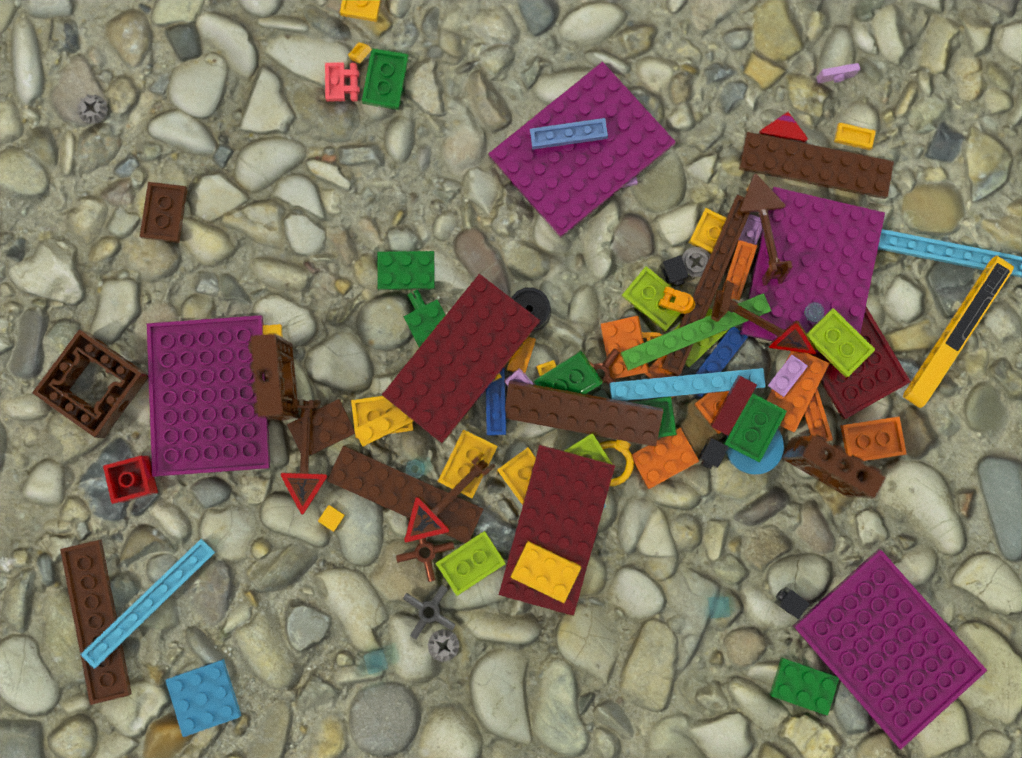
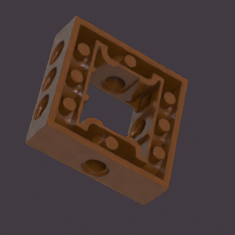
M79 329L32 393L94 438H105L147 381L148 374L89 332ZM90 362L100 365L106 370V373L114 375L121 380V382H112L108 386L106 394L100 401L96 402L94 407L70 391Z
M276 333L251 336L248 348L253 357V361L250 362V369L255 379V382H252V390L256 394V402H254L255 414H258L260 418L273 421L299 419V408H293V399H298L293 344ZM264 373H265L266 379H269L268 381H264V380H263V374H264Z
M818 434L816 436L790 438L781 458L846 497L875 499L886 479L884 475L880 474V469L871 465L869 467L866 466L861 458L855 455H847L844 453L845 449L835 444L834 446L828 444L827 439Z

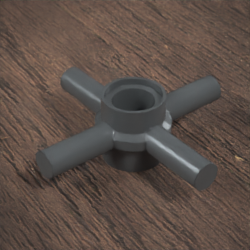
M440 586L432 601L422 603L408 593L403 597L404 601L419 610L420 620L410 634L414 639L418 638L426 623L437 621L451 631L454 629L456 624L442 616L438 606L448 590L446 586ZM431 607L435 613L431 617L426 616L424 609Z

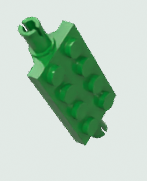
M414 290L416 299L412 292L407 296L415 310L403 317L418 347H420L444 318L445 313L438 299L425 304L419 290Z

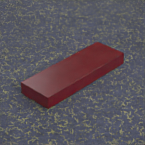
M738 375L710 426L729 436L757 384Z

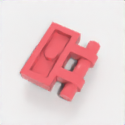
M344 62L325 63V99L327 102L345 101V94H350L351 101H358L360 87L358 86L359 70H357V63H350V69H345ZM345 78H350V86H345Z

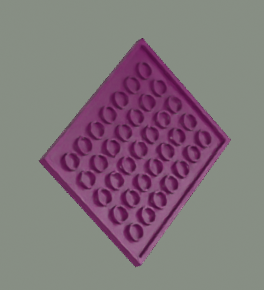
M602 61L489 152L488 156L554 232L562 238L672 148L676 141ZM602 118L606 120L608 139L532 149L530 129Z
M773 187L772 191L785 204L784 209L768 210L777 256L780 262L791 260L793 268L782 284H778L777 279H771L767 285L763 286L762 277L769 267V256L762 231L748 299L764 293L771 312L759 317L783 330L789 327L795 320H798L807 333L834 308L860 334L885 212ZM751 321L742 323L740 332L742 335L767 341H773L777 337L775 334Z
M263 316L146 323L152 477L269 469L268 419L258 417V414H255L254 411L256 394L253 393L252 382H255V379L250 369V362L253 361V357L248 348L251 336L263 334ZM265 373L263 374L264 381H266Z
M880 549L874 552L793 625L795 630L834 675L839 678L841 683L899 749L904 748L988 671Z

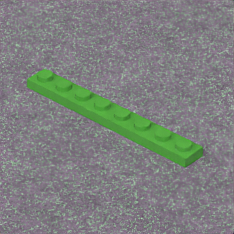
M764 293L737 304L758 316L771 312ZM729 311L718 322L712 320L710 315L623 351L620 354L629 371L749 320Z

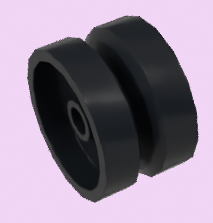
M534 287L523 288L511 297L523 308H533V311L530 313L538 318L540 323L532 333L542 330L548 324L551 318V306L547 296L541 290Z

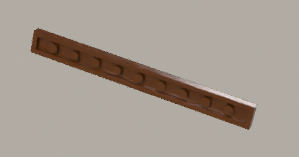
M736 195L692 297L695 300V308L690 313L684 314L679 328L705 318L750 214L739 212L745 197ZM693 344L668 354L661 368L680 376Z

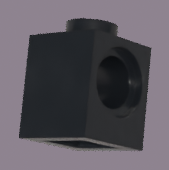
M681 255L663 261L660 265L666 283L670 286H680L689 277Z
M708 438L698 456V459L702 461L701 465L712 469V467L718 468L729 447L713 438Z
M787 587L777 593L776 601L774 602L798 620L810 605L809 602Z

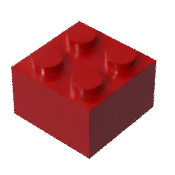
M141 455L103 466L111 504L124 503L158 493L155 477H152L150 456Z

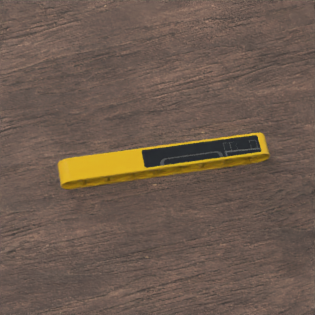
M997 255L989 261L908 385L903 398L919 408H922L928 402L1012 273L1013 265Z

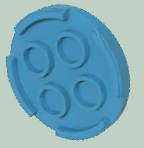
M777 429L760 463L730 447L726 455L731 464L739 471L747 474H763L772 470L781 460L784 451L783 438L779 429Z

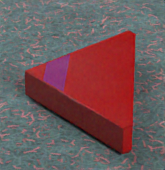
M789 112L759 131L761 135L766 134L787 140L793 139L803 143L808 140Z

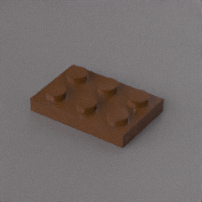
M148 182L140 238L180 242L188 190L186 186Z
M340 399L313 411L310 423L309 457L355 435L354 427ZM302 417L287 424L300 453Z

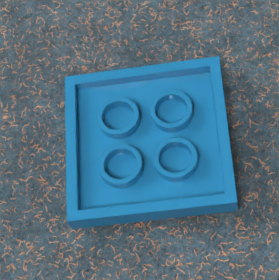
M224 659L165 680L183 737L242 716Z

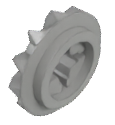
M87 94V97L81 98L80 103L77 104V114L81 120L88 124L99 123L107 115V103L96 94ZM88 105L94 106L96 113L89 111Z
M692 247L684 252L682 260L690 276L701 277L710 257L706 250L700 247ZM701 257L699 261L700 266L696 265L691 268L693 263L691 259L696 260Z
M445 629L436 631L431 635L428 642L429 653L438 661H450L457 655L459 650L457 636ZM449 639L447 642V647L449 648V650L443 649L439 653L438 651L440 650V645L438 644V642L443 643L444 641Z

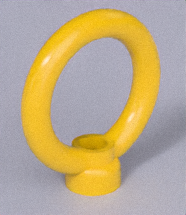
M608 440L599 443L603 450L614 448L624 455L626 460L625 470L619 477L611 479L609 487L624 483L630 477L634 466L633 456L629 450L631 444L623 440Z

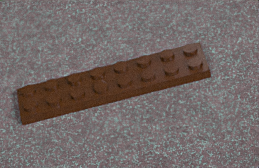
M746 132L739 170L886 199L889 193L894 161Z
M510 380L505 414L506 419L585 434L593 433L596 436L656 447L663 408Z
M346 446L342 447L327 479L332 484L408 518L411 517L416 497H420L430 509H433L448 494L444 490ZM456 496L438 514V517L450 528L449 532L443 534L467 543L470 541L484 508Z
M102 539L60 549L80 654L117 620ZM122 644L95 669L81 656L90 705L132 694Z

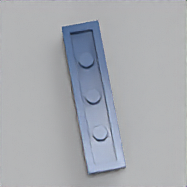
M605 118L530 129L532 149L608 139Z

